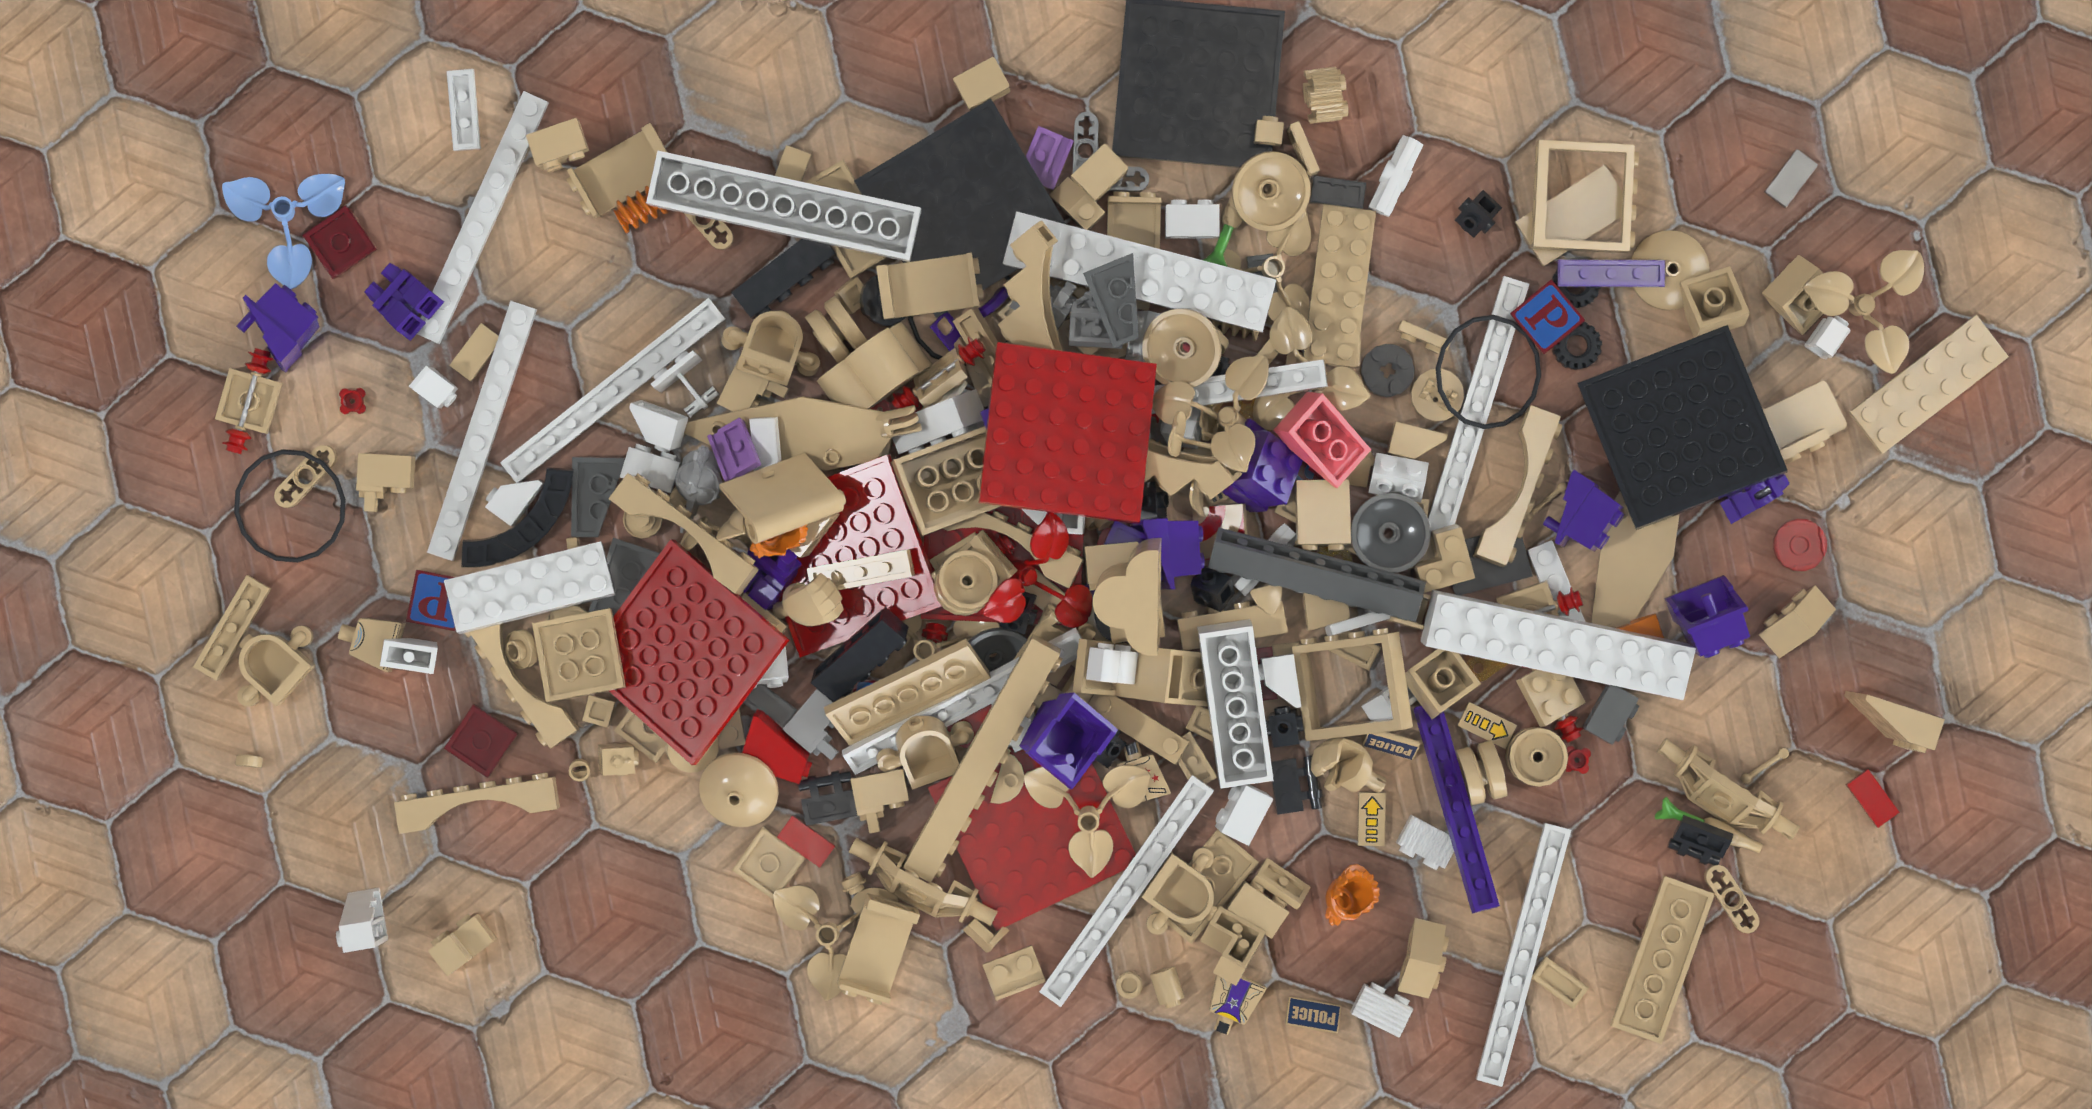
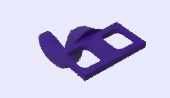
M1005 286L997 289L992 298L978 308L983 318L993 313L1006 301L1009 295ZM946 312L939 316L930 328L946 348L951 351L954 349V343L960 337L962 338L953 323L954 318L949 312ZM943 317L952 326L951 331L946 336L937 326Z

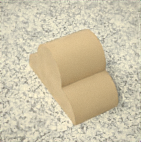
M899 322L890 329L886 328L866 341L843 361L822 375L817 382L831 402L871 409L902 386L912 381L916 376L929 368L932 363L905 325Z
M1151 538L1139 543L1133 549L1128 564H1116L1107 568L1100 575L1093 596V608L1100 621L1112 628L1125 629L1126 638L1132 648L1148 656H1157L1160 645L1161 538Z

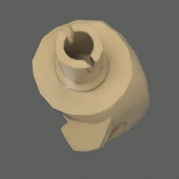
M819 573L807 585L805 583L789 585L783 593L782 601L773 605V613L778 619L789 616L795 622L805 626L825 624L838 618L843 611L842 596L831 579Z
M1340 737L1330 738L1314 749L1311 771L1318 777L1323 775L1326 770H1329V775L1324 783L1326 790L1333 791L1342 786L1351 792H1357L1365 785L1379 793L1386 785L1382 783L1386 782L1385 777L1372 772L1373 761L1369 753L1358 743Z

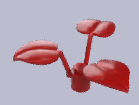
M1047 512L1045 518L1035 529L1030 541L1031 552L1038 559L1031 561L1026 559L1024 563L1020 561L1012 562L1017 571L995 589L981 612L983 616L1003 623H1011L1017 620L1026 605V599L1022 595L1025 592L1023 586L1035 585L1062 600L1055 608V616L1062 625L1075 628L1084 625L1088 621L1092 611L1093 599L1090 590L1086 586L1074 584L1067 589L1064 596L1038 582L1037 572L1032 567V565L1047 563L1049 557L1060 559L1065 553L1069 543V534L1066 525L1055 513Z

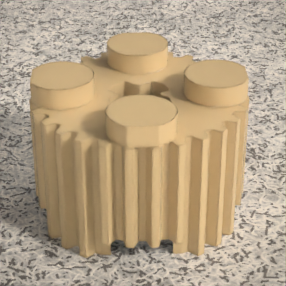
M1329 67L1305 70L1304 76L1308 83H1303L1304 102L1311 109V114L1307 115L1308 122L1313 124L1342 120V117L1348 116V104L1346 100H1343L1342 91L1346 90L1345 75L1341 74L1340 69Z

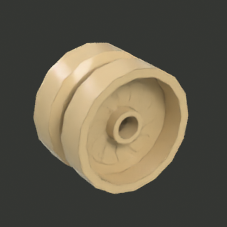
M833 296L824 303V308L831 317L830 320L827 321L821 311L816 309L805 318L813 328V334L825 351H829L837 363H840L850 354L842 341L847 339L851 346L857 349L868 340L837 297Z
M961 551L950 556L940 567L934 580V592L937 601L945 610L955 615L967 616L980 611L989 601V597L997 588L998 577L993 564L987 557L974 551ZM962 580L968 581V586H965L962 583Z
M1529 727L1513 735L1507 745L1505 758L1507 767L1515 778L1527 785L1541 787L1550 785L1561 777L1567 766L1568 754L1566 745L1558 735L1545 728ZM1535 752H1539L1538 754L1542 755L1540 761L1533 760Z
M1492 740L1478 743V761L1473 750L1468 746L1455 750L1471 806L1485 802L1484 785L1489 796L1494 800L1507 796L1504 769Z

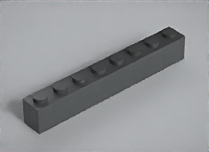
M1218 528L1208 568L1215 569L1221 573L1235 574L1248 580H1258L1271 586L1292 589L1298 593H1307L1319 596L1324 600H1334L1351 607L1357 606L1371 610L1374 613H1384L1402 620L1414 622L1417 620L1426 581L1223 528Z

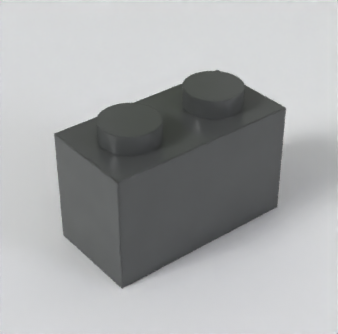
M1606 684L1582 727L1609 744L1613 745L1615 741L1619 742L1626 731V728L1623 727L1628 718L1632 719L1638 711L1639 705L1636 703L1639 698L1618 686Z

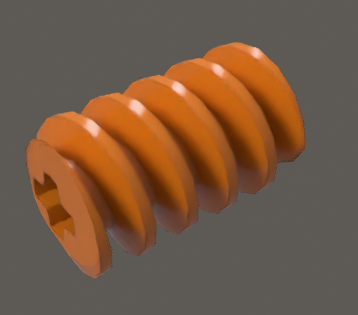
M645 186L646 195L644 196L638 190L635 191L636 200L627 195L626 205L619 200L616 201L617 210H614L627 234L630 233L629 224L635 229L639 228L638 219L647 224L649 222L648 214L657 219L658 209L663 214L668 212L667 209L649 206L646 203L649 192L648 186Z

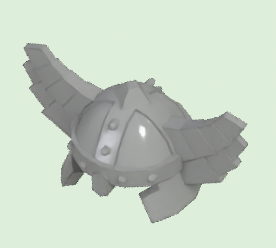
M701 445L697 450L690 451L683 457L680 468L677 469L675 476L676 487L680 495L687 500L686 509L692 513L690 517L692 520L696 516L699 505L711 504L714 499L720 498L719 493L721 490L719 484L723 483L715 455L709 450V447ZM680 527V533H684L685 529Z

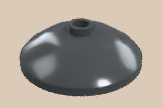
M1385 493L1370 498L1360 506L1351 523V543L1358 558L1368 567L1387 572L1398 573L1416 565L1426 553L1430 543V524L1424 510L1414 500L1401 494ZM1386 528L1392 530L1393 535L1391 538L1384 536L1383 533Z
M992 628L976 634L968 642L990 673L1012 661L1027 642V638L1021 633L1010 631L1006 628ZM997 653L994 657H989L991 654Z

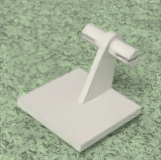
M693 350L690 353L685 351L674 360L676 364L668 370L663 368L653 377L655 381L651 383L653 388L662 393L680 379L696 399L684 408V411L690 418L703 408L705 410L708 407L707 404L719 396V393L713 386L700 396L684 377V374L702 361L701 357Z

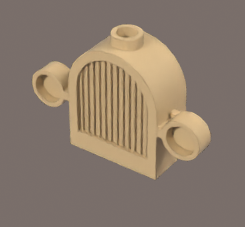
M769 311L760 314L752 322L749 333L743 332L738 327L731 326L726 328L722 335L721 341L725 348L737 350L743 347L736 369L785 386L788 385L794 365H797L798 371L805 376L815 375L820 365L817 355L799 351L803 340L802 329L798 322L785 311Z
M295 627L291 632L290 641L274 634L256 637L248 634L240 642L239 646L242 650L239 655V667L244 678L250 683V685L243 686L238 691L237 698L240 704L247 707L254 706L259 702L261 694L275 706L281 705L316 666L297 649L298 647L308 646L313 641V632L309 627Z
M913 716L899 728L896 734L898 751L886 748L878 752L876 756L878 767L884 772H889L903 765L912 790L954 774L960 763L954 747L971 742L974 738V732L971 724L966 721L955 723L951 732H948L945 724L938 718L932 716Z
M1201 847L1194 851L1192 866L1171 852L1141 894V898L1160 910L1159 913H1152L1147 918V928L1152 934L1159 935L1164 933L1168 927L1167 919L1169 917L1182 924H1192L1204 918L1209 921L1218 908L1213 905V888L1209 880L1200 873L1202 869L1211 867L1214 862L1213 853L1208 848Z

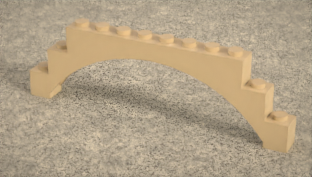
M1042 220L1010 244L1015 257L1026 265L1024 269L1004 284L1009 297L1017 302L1020 307L997 325L1001 328L1004 338L1011 341L1012 344L1065 351L1056 328L1050 296V263L1053 245L1058 240ZM1149 439L1144 482L1155 476L1158 485L1162 490L1167 491L1170 496L1195 479L1200 491L1212 499L1242 475L1241 472L1224 466L1214 456L1197 455L1180 451L1177 457L1171 456L1167 446Z

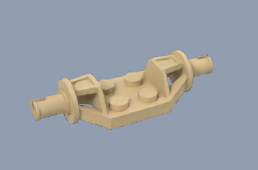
M1667 738L1661 743L1657 753L1676 764L1673 775L1677 778L1679 777L1687 799L1733 828L1759 829V832L1764 834L1772 827L1789 840L1795 837L1800 826L1781 815L1782 802H1775L1761 790L1752 795L1747 789L1729 780L1726 775L1713 769L1716 760L1698 751V747L1695 745L1684 751ZM1688 766L1698 775L1695 780L1688 771ZM1752 813V814H1755V815L1763 816V817H1765V818H1762V817H1754V816H1749V815Z
M856 837L849 853L869 862L870 869L868 874L871 876L875 871L885 889L895 894L900 900L935 918L961 916L959 922L962 923L965 916L968 917L970 915L991 926L998 911L977 901L978 889L975 888L973 891L954 880L948 893H945L939 885L920 880L919 876L910 870H901L907 855L888 847V842L884 841L881 848L878 847L876 849Z

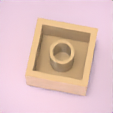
M1437 649L1405 672L1408 688L1431 719L1437 717L1481 684L1459 653Z

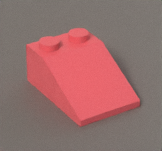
M1307 392L1273 430L1291 451L1335 488L1342 484L1371 451L1370 447L1323 393Z

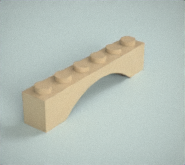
M1532 405L1527 408L1518 432L1524 454V476L1520 490L1514 503L1505 515L1495 524L1482 531L1473 557L1500 567H1505L1508 562H1513L1517 552V548L1513 546L1516 538L1521 539L1526 527V523H1523L1525 513L1530 514L1535 502L1532 494L1535 488H1540L1544 478V474L1540 472L1543 464L1549 463L1553 453V449L1550 448L1553 438L1557 440L1562 429V424H1559L1561 416Z
M627 473L609 497V500L634 517L650 516L664 518L684 528L704 550L711 565L713 577L735 594L741 595L759 570L753 565L755 560L745 552H742L740 555L732 549L734 544L728 539L718 541L711 534L713 528L702 520L696 523L690 518L692 513L680 504L676 508L669 502L671 500L669 495L660 489L655 492L648 487L651 482L639 473L636 476Z
M994 511L993 514L985 512L943 528L947 531L971 527L991 529L1019 542L1031 553L1035 560L1038 559L1032 554L1030 549L1033 528L1020 522L1015 526L1007 522L1009 517L997 511ZM1068 545L1060 559L1049 557L1047 563L1039 564L1046 578L1070 588L1084 558L1079 556L1081 551Z
M504 623L464 633L468 638L472 636L476 641L477 645L474 646L482 659L487 657L492 664L490 671L498 681L502 679L508 687L505 690L506 694L513 703L517 701L523 709L520 712L522 717L529 725L533 723L538 732L535 735L544 747L548 745L550 748H553L579 730L564 707L551 704L538 697L526 688L516 676L505 653L503 639Z
M548 772L533 774L532 780L522 781L521 777L506 779V784L496 785L495 781L479 783L480 788L469 789V785L453 787L454 792L443 794V789L427 791V796L417 798L416 793L401 795V801L394 802L399 834L429 829L439 817L450 809L476 800L503 801L516 805L529 813L558 809L560 804L555 776L548 777Z

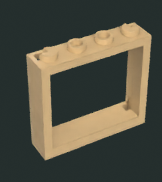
M1538 140L1535 149L1531 249L1628 253L1630 247H1634L1635 232L1631 231V221L1636 219V205H1632V196L1637 194L1638 179L1633 178L1634 167L1637 168L1639 164V152H1635V145ZM1549 150L1625 154L1620 243L1545 239Z
M1388 628L1372 630L1373 635L1365 636L1364 631L1348 633L1349 638L1341 639V635L1336 634L1324 636L1325 641L1317 642V637L1301 639V645L1292 646L1306 741L1397 731L1413 727L1399 632L1388 633ZM1382 643L1393 719L1320 727L1309 652Z

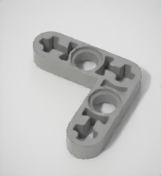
M1082 112L1075 120L1073 173L1089 159L1079 156L1078 147L1081 144L1087 143L1091 145L1093 154L1098 149L1099 124L1097 117L1091 112ZM1084 117H1088L1089 121L1094 123V127L1089 128V136L1094 135V140L1087 138L1078 140V135L1083 136L1084 128L1079 126V122H1083ZM1128 167L1126 177H1134L1135 172H1139L1140 177L1145 178V182H1141L1140 186L1136 187L1133 181H1126L1127 187H1121L1122 177L1108 191H1143L1148 186L1149 174L1143 168Z

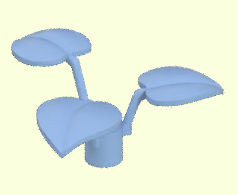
M334 174L310 176L303 180L298 187V195L304 202H291L287 197L281 196L274 199L269 205L266 204L270 200V190L267 184L258 178L247 177L223 183L224 199L231 212L237 218L247 222L257 221L261 217L263 209H271L275 218L282 222L287 246L279 245L271 250L267 257V267L270 274L282 285H286L290 289L299 286L311 270L312 256L305 245L297 244L292 246L288 221L293 219L295 207L303 208L308 206L309 212L317 217H327L334 214L342 203L345 179Z

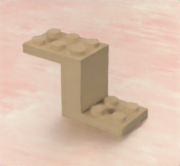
M1079 639L1073 692L1111 695L1170 704L1208 706L1201 652L1160 647L1157 656H1148L1138 652L1135 684L1102 682L1086 679L1090 647L1098 648V643L1114 644V649L1115 644L1131 645L1129 643ZM1131 646V651H1132V652H1137V651H1136L1135 649H1133L1132 646Z

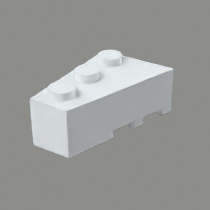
M977 390L954 396L916 412L919 421L916 423L921 424L922 431L892 437L898 454L907 451L911 454L925 449L924 444L929 442L931 446L946 441L945 436L952 434L953 438L968 432L967 427L983 421L980 411H983L984 408Z
M380 888L348 893L339 923V931H336L338 947H342L343 953L375 948L388 940Z

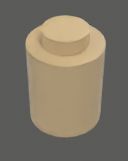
M1175 966L1151 973L1150 977L1159 1005L1165 1004L1166 1008L1180 1005V999L1185 996Z

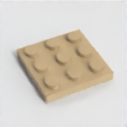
M611 608L532 623L546 702L626 687Z

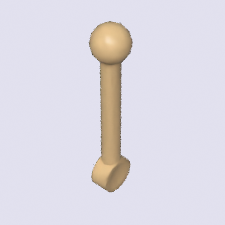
M1564 482L1559 483L1557 489L1532 509L1530 514L1525 513L1523 520L1531 522L1533 516L1559 493L1566 491L1567 484Z
M1786 748L1779 749L1778 754L1749 774L1744 773L1741 776V781L1745 784L1749 783L1752 777L1779 759L1787 758L1789 751Z

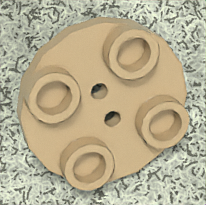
M1430 369L1421 374L1414 382L1411 391V403L1422 417L1431 421H1445L1453 417L1454 415L1448 411L1438 392L1436 369ZM1441 369L1443 391L1452 408L1458 412L1464 400L1463 386L1459 378L1452 372ZM1434 397L1437 398V402L1433 401Z

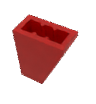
M757 709L753 716L742 753L754 756L764 762L771 769L775 777L800 784L803 776L808 777L812 762L808 761L810 753L782 730L783 728L765 712Z

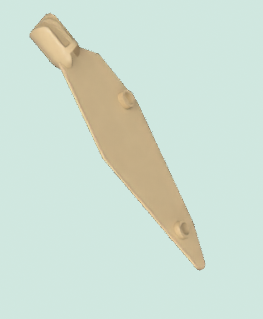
M802 396L688 421L684 433L710 445L707 436L718 432L716 425L722 428L737 418H741L745 421L751 437L749 419L778 417L781 461L806 453L819 469L828 471L877 459L892 437L922 431L920 423H916L919 421L917 413H913L916 410L915 405L882 412Z
M1621 492L1618 493L1614 501L1624 507L1622 513L1625 516L1617 527L1612 526L1607 533L1610 538L1603 549L1600 550L1591 619L1593 624L1615 628L1630 624V621L1637 618L1674 557L1679 522L1678 514L1636 530Z

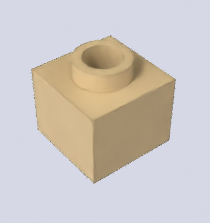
M1263 116L1262 120H1257L1254 144L1281 146L1284 122H1278V117Z

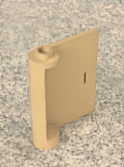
M806 453L719 484L720 490L744 516L747 534L754 544L842 512L846 504L844 493L832 484Z

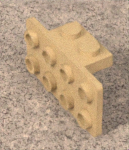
M1820 381L1763 409L1786 464L1801 458L1800 452L1808 448L1810 452L1825 446L1824 440L1829 439V436L1847 427V422L1825 381Z

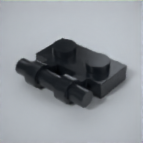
M1312 756L1304 757L1305 767L1297 768L1296 758L1271 761L1274 780L1272 784L1277 815L1304 811L1302 800L1310 799L1311 809L1322 808L1321 798L1323 793L1322 789H1319L1318 778L1311 771ZM1300 776H1307L1309 791L1301 792Z
M833 771L831 775L821 777L812 775L808 776L806 780H801L800 784H798L799 791L810 790L811 794L810 798L801 799L806 826L858 816L853 789L843 791L842 783L851 782L850 771L842 773ZM833 785L835 793L819 795L818 788Z
M1683 815L1674 831L1673 838H1670L1667 848L1675 850L1676 854L1680 856L1688 855L1699 860V863L1704 865L1708 863L1719 865L1721 858L1724 857L1732 842L1733 833Z

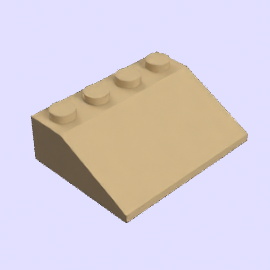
M985 426L891 462L904 499L922 536L1001 507L978 503L986 439Z
M1845 691L1844 697L1885 737L1894 740L1892 745L1926 753V749L1935 750L1945 719L1867 694Z

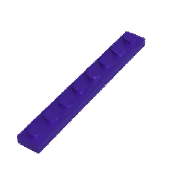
M1422 706L1415 707L1413 709L1471 912L1473 914L1497 908L1500 906L1444 711L1434 719H1431Z

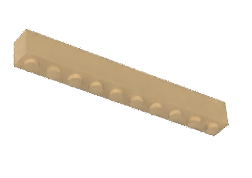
M1032 634L905 859L904 869L916 873L920 878L928 882H932L934 876L937 878L941 876L946 867L943 861L947 853L952 856L959 843L956 840L959 832L965 833L972 819L968 816L973 808L978 810L985 796L981 793L986 785L991 787L998 773L994 770L998 763L1004 764L1011 750L1007 749L1011 740L1017 741L1024 727L1020 726L1024 717L1030 718L1035 710L1036 704L1033 701L1037 694L1043 695L1048 687L1049 681L1046 678L1050 671L1056 672L1063 658L1059 657L1060 648Z

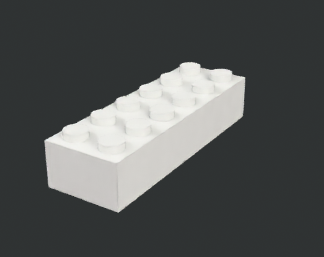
M601 541L444 580L458 634L615 595Z
M1250 619L1199 626L1197 630L1220 788L1274 781L1252 623Z

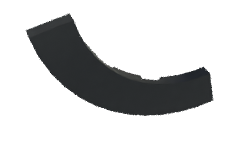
M547 467L543 490L532 510L519 523L503 533L483 539L463 540L461 567L494 565L510 558L512 559L538 543L550 531L565 507L572 486L574 469Z

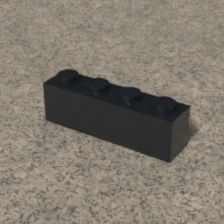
M800 239L731 293L750 318L754 319L762 313L771 311L769 306L777 300L779 303H782L792 295L790 290L798 284L800 287H803L814 278L811 274L820 268L824 271L835 262L833 258L836 256V253L828 244Z
M884 607L814 669L811 684L832 702L837 701L841 696L843 698L848 696L857 682H864L870 676L873 668L876 666L881 667L888 660L889 654L894 650L899 651L904 647L908 640L906 636L909 627L888 608Z

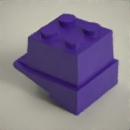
M275 283L256 303L247 295L243 297L249 312L236 327L245 333L255 321L264 334L262 337L268 345V350L281 370L286 373L302 355L301 350L320 326L317 320V312L309 304L304 302L301 305L295 297L296 294L286 285H283L281 288Z
M1247 419L1245 426L1250 428L1255 436V448L1249 461L1247 472H1241L1242 475L1224 489L1222 493L1237 504H1245L1246 510L1249 512H1265L1270 506L1287 504L1303 460L1271 432L1265 430L1252 419Z
M1573 470L1563 498L1567 503L1561 522L1559 523L1548 516L1543 525L1557 533L1556 544L1565 548L1570 538L1595 552L1597 548L1602 550L1608 542L1610 536L1607 533L1612 526L1617 527L1624 518L1625 514L1622 513L1624 507L1599 490L1600 487L1576 470Z
M1168 518L1143 519L1140 520L1139 524L1130 523L1131 528L1146 534L1147 539L1161 538V590L1175 589L1174 577L1201 574V569H1204L1205 559L1204 554L1200 553L1203 529L1202 526H1199L1198 521H1168Z
M1724 575L1664 598L1673 622L1680 626L1686 642L1696 648L1695 653L1700 657L1703 655L1704 658L1715 656L1720 653L1719 649L1729 646V648L1738 647L1745 643L1744 639L1750 637L1743 615L1744 612L1749 611L1748 607Z
M1074 692L1062 693L1058 695L1057 699L1042 702L1019 746L1065 786L1073 789L1097 755H1101L1118 729Z

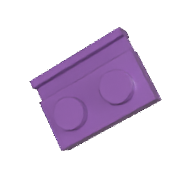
M1038 126L1026 158L1042 185L1054 190L1074 140Z
M737 418L718 429L717 433L707 436L724 481L727 482L736 477L743 476L761 466L745 421L741 418Z

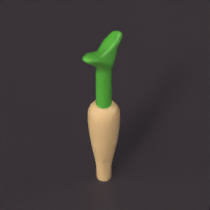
M1232 196L1221 217L1224 226L1215 249L1203 260L1226 267L1228 266L1224 259V252L1233 229L1239 227L1243 220L1234 207Z
M1667 797L1662 801V809L1655 814L1656 820L1676 819L1679 821L1683 815L1733 833V839L1730 844L1732 846L1749 849L1756 853H1760L1762 849V843L1752 840L1718 819L1711 817L1701 819L1677 809Z

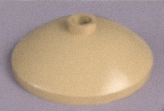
M1276 151L1257 154L1241 166L1234 178L1232 186L1234 207L1238 215L1247 224L1263 231L1284 229L1296 222L1308 205L1311 190L1309 177L1304 167L1290 155ZM1270 184L1269 191L1263 192V186Z
M1668 230L1650 235L1638 245L1631 260H1665V287H1633L1644 302L1662 310H1676L1684 307L1680 289L1681 281L1710 273L1708 257L1703 247L1694 238L1679 231ZM1670 264L1676 266L1677 271L1675 274H1671L1668 271Z
M1184 308L1172 309L1160 314L1150 323L1143 337L1142 354L1144 362L1157 364L1155 379L1160 383L1167 385L1180 381L1196 387L1207 381L1217 369L1221 358V341L1214 325L1201 313ZM1184 342L1190 345L1189 352L1183 349Z
M728 753L715 758L703 771L699 783L701 801L706 810L714 818L730 826L749 827L761 823L772 813L778 800V783L771 769L758 758L744 753ZM731 796H737L739 800L736 801Z

